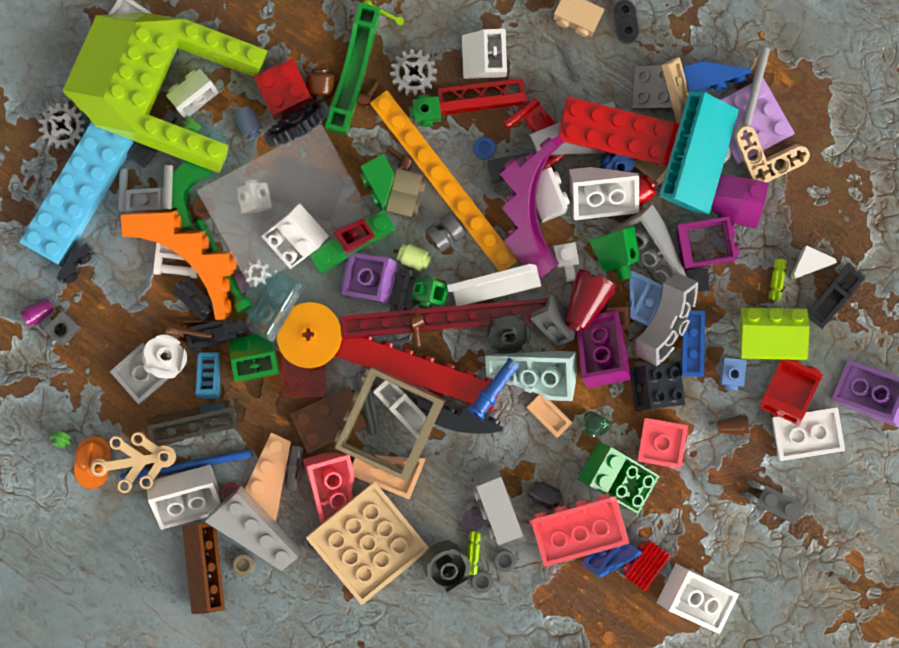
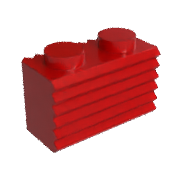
M647 540L646 543L642 541L637 547L642 554L622 567V570H624L622 575L644 592L671 557V555L651 540Z

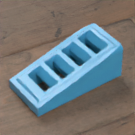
M198 352L195 394L199 399H219L220 352ZM203 360H214V364H203ZM203 369H214V372H203ZM203 378H213V381H203ZM203 387H213V389H203Z

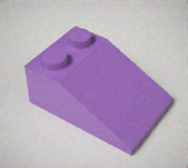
M848 360L831 400L875 420L898 427L899 377Z

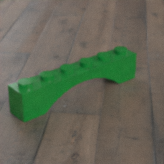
M359 2L343 71L330 106V114L325 124L327 132L348 137L381 18V9L379 7Z

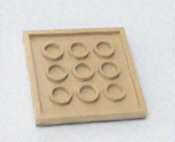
M375 481L306 536L309 543L361 605L429 549V546Z

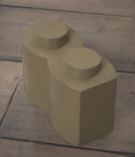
M397 168L386 211L412 218L413 214L417 215L420 207V202L417 201L419 193L423 194L426 181L422 180L423 175Z

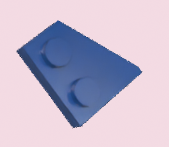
M629 543L587 555L582 564L599 577H603L640 556L642 552Z

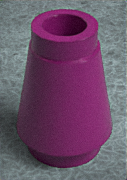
M49 299L24 307V310L20 313L28 327L33 324L36 326L54 311V308Z

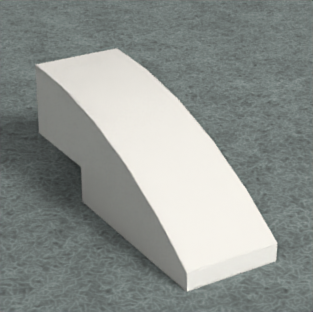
M383 379L372 391L405 427L418 438L427 417L397 385Z

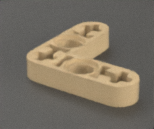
M743 124L739 125L734 131V139L748 175L753 180L769 182L804 165L809 160L810 153L808 149L799 144L765 158L753 128ZM744 130L749 132L747 139L753 144H747L746 140L741 138ZM756 149L757 157L749 160L747 157L749 150ZM798 150L803 152L800 154V159L795 157ZM780 158L783 159L784 166L776 170L774 168L775 161ZM759 169H761L762 171H764V172L761 173V175H762L761 178L755 176V175L758 174V170H759Z

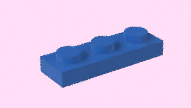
M690 311L687 318L690 320V323L682 336L681 376L704 377L705 311Z

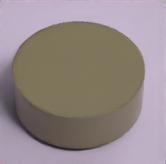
M240 554L234 558L232 568L237 575L247 576L253 572L255 561L249 554Z

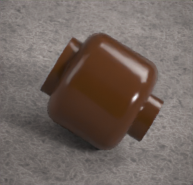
M312 69V72L306 76V87L310 95L314 96V100H327V96L334 93V75L329 73V69Z

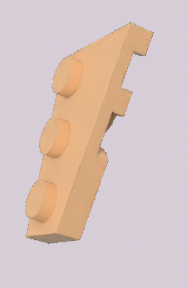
M375 455L403 469L408 460L406 457ZM357 458L354 459L352 467L355 478L369 484L375 481L380 488L409 500L426 459H418L408 482Z

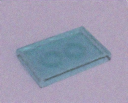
M275 270L244 322L247 324V329L273 343L304 290L305 285Z

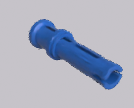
M507 359L485 390L479 391L476 401L472 406L467 407V410L480 420L485 418L484 414L491 405L496 403L495 397L520 367L515 362L509 369V366L514 361L513 359Z

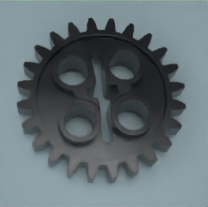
M324 101L308 104L299 110L292 111L283 116L281 120L277 121V124L272 125V128L267 130L263 137L269 147L286 144L290 140L293 141L295 138L309 133L317 124L327 118L330 110Z

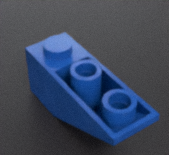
M705 61L682 67L688 91L706 92V90L714 88V91L726 88L728 83L740 84L747 81V77L752 73L751 69Z

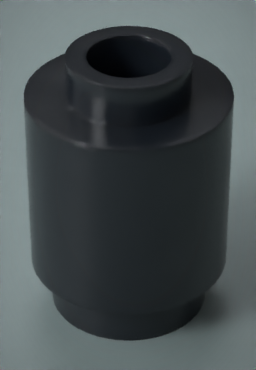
M535 480L528 497L532 498V501L551 510L553 506L558 507L562 495L559 494L560 489L543 481L538 482Z

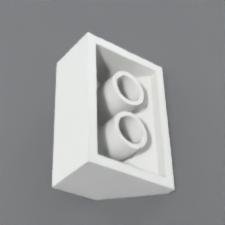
M211 465L155 479L152 487L147 489L148 502L161 530L206 518L210 512L222 503L217 480Z

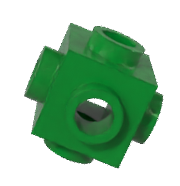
M419 95L417 99H413V106H409L410 117L415 119L416 125L420 124V127H430L435 122H441L439 96Z
M425 276V279L416 278L411 299L418 301L419 306L431 308L432 305L444 306L448 291L447 284L438 282V278L432 276Z

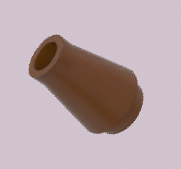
M741 414L717 421L718 434L744 436V434L749 433L748 416H742Z

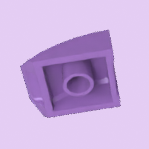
M352 254L344 261L339 285L340 294L387 304L392 298L396 273L398 272L396 261L390 258L367 254Z

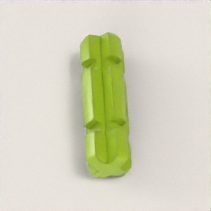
M775 259L773 268L775 270L772 273L770 285L772 290L769 291L768 297L771 301L781 300L782 292L780 291L783 289L784 270L786 269L787 260Z
M470 531L468 538L470 544H468L467 559L471 566L470 575H476L478 569L476 563L479 558L480 545L478 541H480L481 534L476 531Z

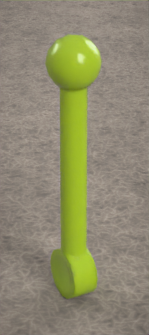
M370 0L364 1V4L375 6ZM381 9V14L394 20L396 25H403L404 19L402 17H395Z

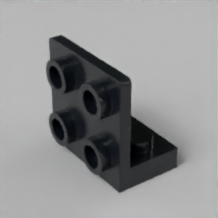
M679 362L630 368L635 411L685 405Z

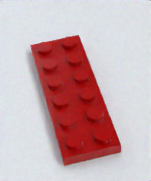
M567 97L558 136L565 143L668 167L680 124Z

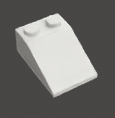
M594 167L569 169L570 208L574 220L639 213L638 173Z
M676 563L656 603L672 613L720 634L739 594Z

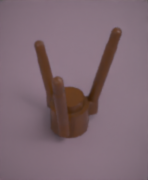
M177 318L176 321L169 320L166 327V335L176 338L181 344L188 347L187 341L181 339L186 334L211 338L212 335L186 329L187 325L184 324H206L216 320L205 319L203 322L200 319ZM199 349L196 351L204 352V349Z

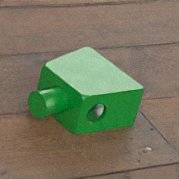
M634 226L589 240L603 271L616 269L619 281L632 277L628 265L638 262L640 259Z

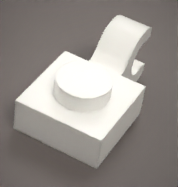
M576 243L554 246L555 258L560 263L557 265V269L564 268L566 282L574 281L575 271L573 266L579 265Z

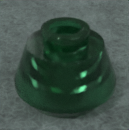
M593 411L585 413L583 427L586 430L584 432L591 437L596 438L597 435L602 437L612 428L611 422Z

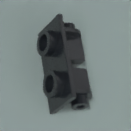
M408 269L398 270L390 312L412 310L414 300L411 299L415 279L419 278L420 273H415Z
M188 277L183 281L177 282L176 288L172 293L203 322L214 311L211 299Z

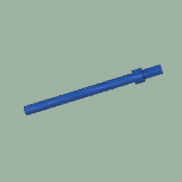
M247 449L175 463L169 467H162L157 476L251 458V451ZM143 467L135 480L140 481L144 475L149 473L151 468ZM128 473L120 474L121 480L125 479Z

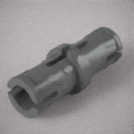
M290 446L289 465H286L288 474L285 489L299 491L301 471L304 470L302 460L305 447Z

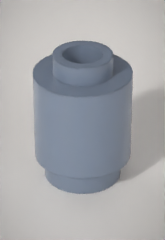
M251 106L244 107L235 112V120L243 138L253 140L261 136L260 132L263 130V127Z

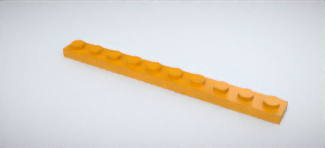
M386 90L370 102L375 112L498 272L507 270L517 263V258L390 93Z

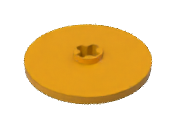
M314 302L301 303L288 310L282 317L277 330V343L281 353L289 362L302 368H315L326 364L335 356L342 340V329L337 316L326 306ZM309 330L314 333V336L310 337V341L304 337L305 334H308Z

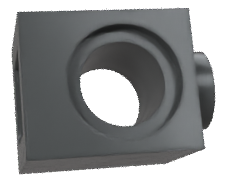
M61 311L44 330L48 333V340L54 345L65 346L82 326L67 312ZM64 324L66 326V333L59 336L57 329L60 325Z

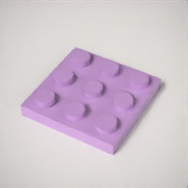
M764 78L762 79L750 126L755 130L763 151L795 134ZM752 83L721 100L739 109L729 143L731 156L736 165L743 163V159L734 139V131L739 125H742ZM743 132L741 138L745 139L747 144H753L747 139L749 132ZM749 150L747 154L748 159L757 155V150Z

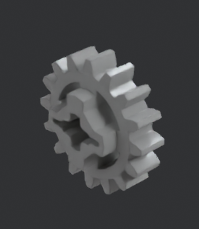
M411 49L408 55L403 51V58L396 56L397 64L391 65V68L395 71L390 72V75L396 78L392 81L393 85L399 84L398 91L401 92L404 89L406 96L413 92L414 97H417V92L419 91L425 95L426 87L430 90L432 89L430 82H436V77L432 76L437 74V69L432 68L435 65V61L429 62L430 55L422 56V50L415 54L414 50ZM425 67L428 68L427 78L422 72L425 69ZM401 68L405 72L402 80L399 76ZM417 69L418 76H410V70L415 71ZM411 84H419V86H410V85H411Z
M57 103L56 109L49 106L50 112L42 113L45 120H39L43 127L38 130L40 133H45L41 138L44 141L49 140L47 145L50 147L55 144L57 150H60L63 146L67 151L69 150V145H73L76 148V141H80L82 138L80 135L86 132L82 126L87 125V122L81 120L84 115L81 112L77 113L78 109L75 106L70 110L68 103L64 105V108L60 103ZM64 113L62 116L55 117L58 114ZM75 121H76V131L74 130V127H73V123H74ZM50 123L52 124V131H51V132L49 131V125H50ZM56 123L65 125L69 131L61 129Z

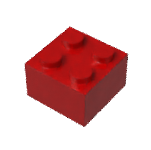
M293 58L254 76L274 120L313 103L312 97Z

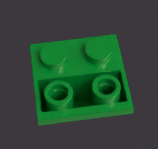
M382 154L360 166L362 173L359 175L366 189L371 188L372 192H370L375 206H381L382 210H386L395 175L385 155Z
M272 331L240 337L229 342L230 359L235 382L280 374Z

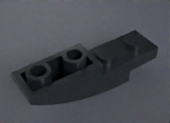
M419 398L416 406L430 412L434 402ZM447 405L445 408H441L435 422L436 425L443 428L470 434H490L501 432L503 429L500 426L501 421L491 416L488 417V420L485 418L480 420L464 408L461 415L458 416L456 415L457 410Z

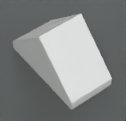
M805 246L790 277L793 280L837 263L836 259L809 246Z

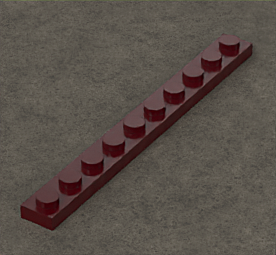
M548 298L345 315L340 317L342 339L414 333L409 319L416 314H420L424 320V325L418 327L420 332L490 326V321L494 318L521 315L527 323L533 322L530 319L532 312L546 307Z

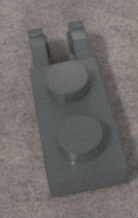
M748 479L747 484L759 489L761 493L757 498L749 492L742 491V497L754 502L756 506L796 525L805 506L804 504L766 485L763 486Z

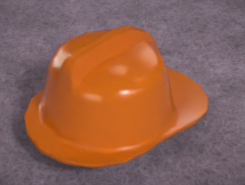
M97 436L87 437L77 447L74 473L78 483L85 488H98L108 478L109 471L103 476H95L90 470L91 463L97 458H105L107 461H110V447L103 438ZM96 464V470L101 472L103 470L102 465Z

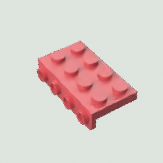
M608 493L596 497L597 501L589 503L588 499L576 502V507L568 509L566 505L555 508L554 514L547 515L546 511L534 514V519L529 520V523L533 526L544 567L629 544L616 496L610 498Z

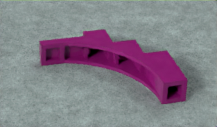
M560 136L553 139L550 137L545 139L539 145L541 149L537 153L533 151L525 158L522 156L517 160L514 158L510 159L504 165L506 169L500 174L514 191L505 199L508 203L502 207L516 225L508 232L509 237L504 242L523 265L533 264L537 266L539 279L546 276L560 264L551 253L543 238L536 211V194L539 178L548 157L564 143Z

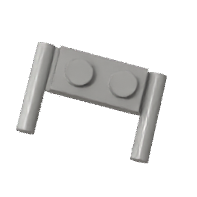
M164 165V188L127 190L128 169H119L118 212L172 210L173 166Z

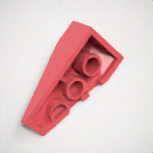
M323 453L303 459L320 524L353 497L354 471L350 455L346 453Z

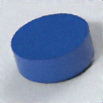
M481 137L474 144V153L479 159H489L495 153V144L490 138Z

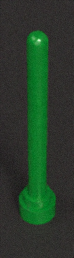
M198 218L195 223L199 231L205 230V236L209 238V251L218 252L219 249L204 220ZM232 274L226 276V279H229L230 291L235 298L233 306L237 314L247 311L253 306L250 299L242 295Z

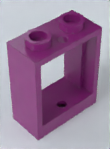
M729 216L680 224L675 227L681 264L684 270L734 262L737 260V256H739L738 243H734L733 234L736 233L733 221L730 222ZM722 226L727 256L693 262L688 231Z

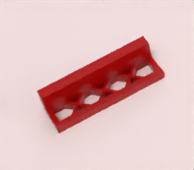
M523 78L438 89L441 115L526 105L527 102ZM511 85H519L520 93L507 94L505 91ZM488 88H495L501 92L498 96L487 97L484 95ZM469 90H473L479 95L473 99L463 98L464 94ZM444 93H453L458 97L456 101L443 102Z

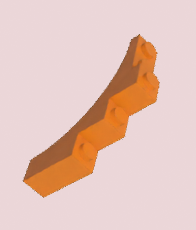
M178 210L127 212L121 215L122 237H135L154 241L180 255L192 266L205 284L213 304L215 320H223L229 316L232 305L231 301L228 300L227 292L230 290L229 279H226V276L234 273L237 265L232 251L207 252L209 238L205 236V230L180 232L182 220L181 216L178 215Z

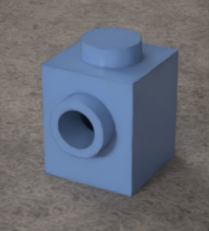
M721 359L719 385H724L725 390L738 391V387H743L747 360Z

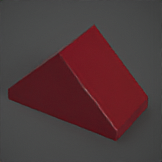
M364 218L333 232L346 255L375 238Z

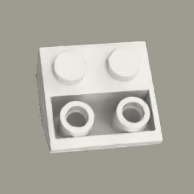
M484 29L462 35L463 79L507 76L505 29Z
M552 167L541 172L537 186L536 211L541 223L564 215L568 204H570L566 192H561L560 190L561 179L557 171L553 172Z
M299 203L261 237L291 269L318 249L329 235Z

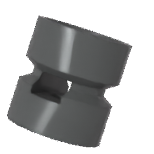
M450 212L439 219V224L433 223L425 230L428 237L441 253L451 246L452 240L458 241L466 234Z

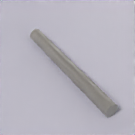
M761 48L742 125L751 126L770 48Z

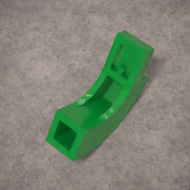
M188 161L182 163L175 170L172 184V210H178V215L181 216L182 228L185 231L194 228L187 207L189 191L198 182L214 177L212 170Z

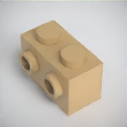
M561 0L553 19L561 27L568 28L569 26L583 37H592L603 15L604 8L586 0Z

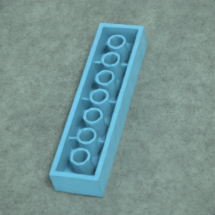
M91 122L21 238L20 243L63 267L118 175L119 169L122 168L127 160L128 151L136 142L98 128Z

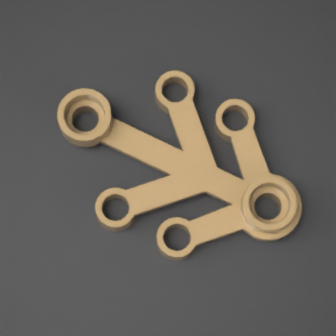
M136 432L132 435V443L136 446L142 445L153 453L143 455L124 442L121 436L116 435L110 439V447L115 450L120 449L130 458L113 461L97 458L91 463L90 470L95 476H103L109 470L132 467L125 479L118 483V490L122 493H127L132 488L133 481L145 464L154 463L149 473L144 475L139 482L143 489H149L154 484V479L162 467H169L175 462V450L168 445L159 447L147 439L143 432ZM140 435L142 442H136L135 436ZM119 439L120 446H115L113 440ZM166 453L168 460H162L161 454ZM96 464L102 465L103 470L101 472L96 470ZM143 479H149L150 485H144ZM122 482L128 483L129 488L123 489L121 486Z

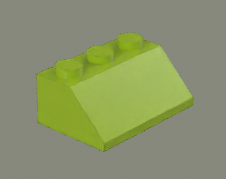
M741 308L738 321L741 359H808L809 319L807 309Z

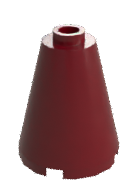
M578 269L575 274L565 321L569 324V329L578 333L581 330L585 331L617 289L615 288L616 285L601 275L597 277L590 275L591 271Z

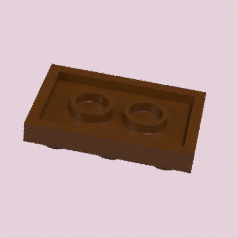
M350 387L290 414L307 454L334 443L339 429L343 431L346 425L343 419L348 409L352 411L355 402L352 401L354 395ZM361 411L350 435L368 427Z

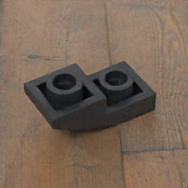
M86 243L73 253L61 268L57 280L63 284H70L78 278L77 275L81 273L78 264L83 265L92 259L91 255L95 254L92 247Z

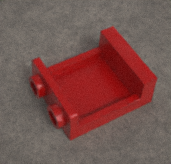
M781 359L759 408L799 426L823 374L819 373L820 371L813 366L806 367L800 364L798 360Z

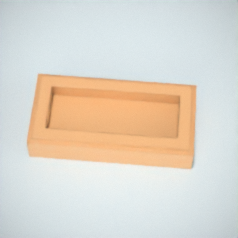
M538 395L526 408L558 438L572 422L550 400L543 398L544 396Z

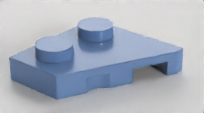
M631 270L632 277L629 278L630 319L648 327L658 311L663 294V285Z

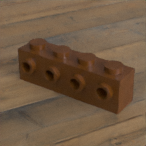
M208 523L183 525L182 531L191 614L225 610L217 530Z

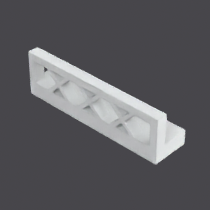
M533 264L447 285L448 292L454 293L456 306L470 305L541 287L537 266Z

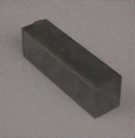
M230 399L149 417L147 428L150 440L156 445L237 428L239 427V416L235 400Z

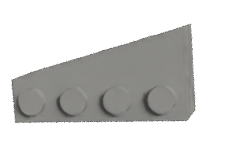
M242 486L237 488L210 512L205 520L206 523L281 571L299 556L301 548Z

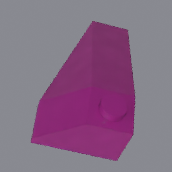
M721 174L711 211L723 217L729 216L730 222L733 221L736 225L756 229L765 204L769 183Z

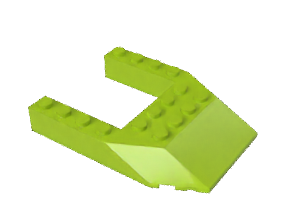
M151 13L96 15L63 88L64 94L69 99H72L76 106L90 118V121L96 127L220 173L228 155V145L150 116V111L177 48L252 77L262 72L267 58V50L186 19Z

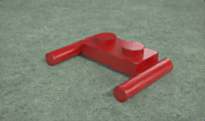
M533 98L502 123L506 129H509L524 117V122L533 133L556 124L540 105L537 98ZM567 154L552 155L547 159L542 171L554 166Z

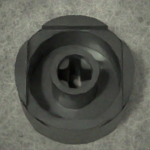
M450 540L438 542L423 554V570L430 584L435 589L454 592L461 589L467 583L469 573L471 572L470 562L457 544Z

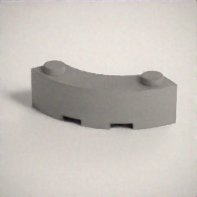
M677 273L663 283V294L658 311L647 329L636 338L638 357L658 366L674 350L672 345L679 335H684L690 323V320L687 318L691 307L696 305L697 281Z

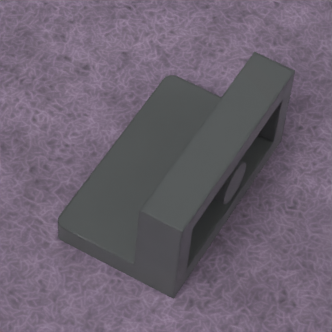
M553 294L549 295L546 307L532 312L530 319L556 347L574 340L575 331L569 329V324L565 322L568 310Z

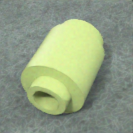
M403 244L399 250L397 260L401 261V264L422 271L423 268L427 269L431 257L428 256L429 251L411 244Z

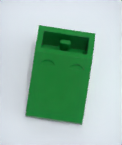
M598 441L577 480L603 495L609 493L610 498L616 496L619 504L639 514L659 475L614 448Z

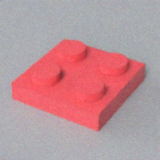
M644 418L637 461L681 469L688 425Z

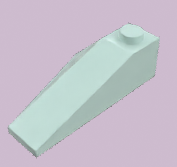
M544 351L489 354L485 356L486 377L494 379L507 359L511 358L514 361L509 366V369L515 362L520 367L507 381V385H515L529 393H537L548 400H573L577 378V352Z

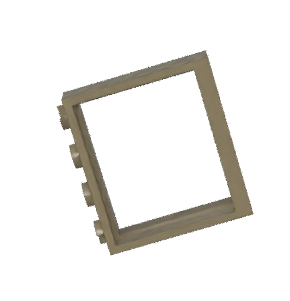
M373 366L370 371L366 369L361 379L364 385L361 391L357 389L352 399L355 405L352 411L348 409L343 419L346 425L343 431L339 429L334 441L337 442L335 449L408 482L446 399ZM376 376L434 402L404 469L346 443Z

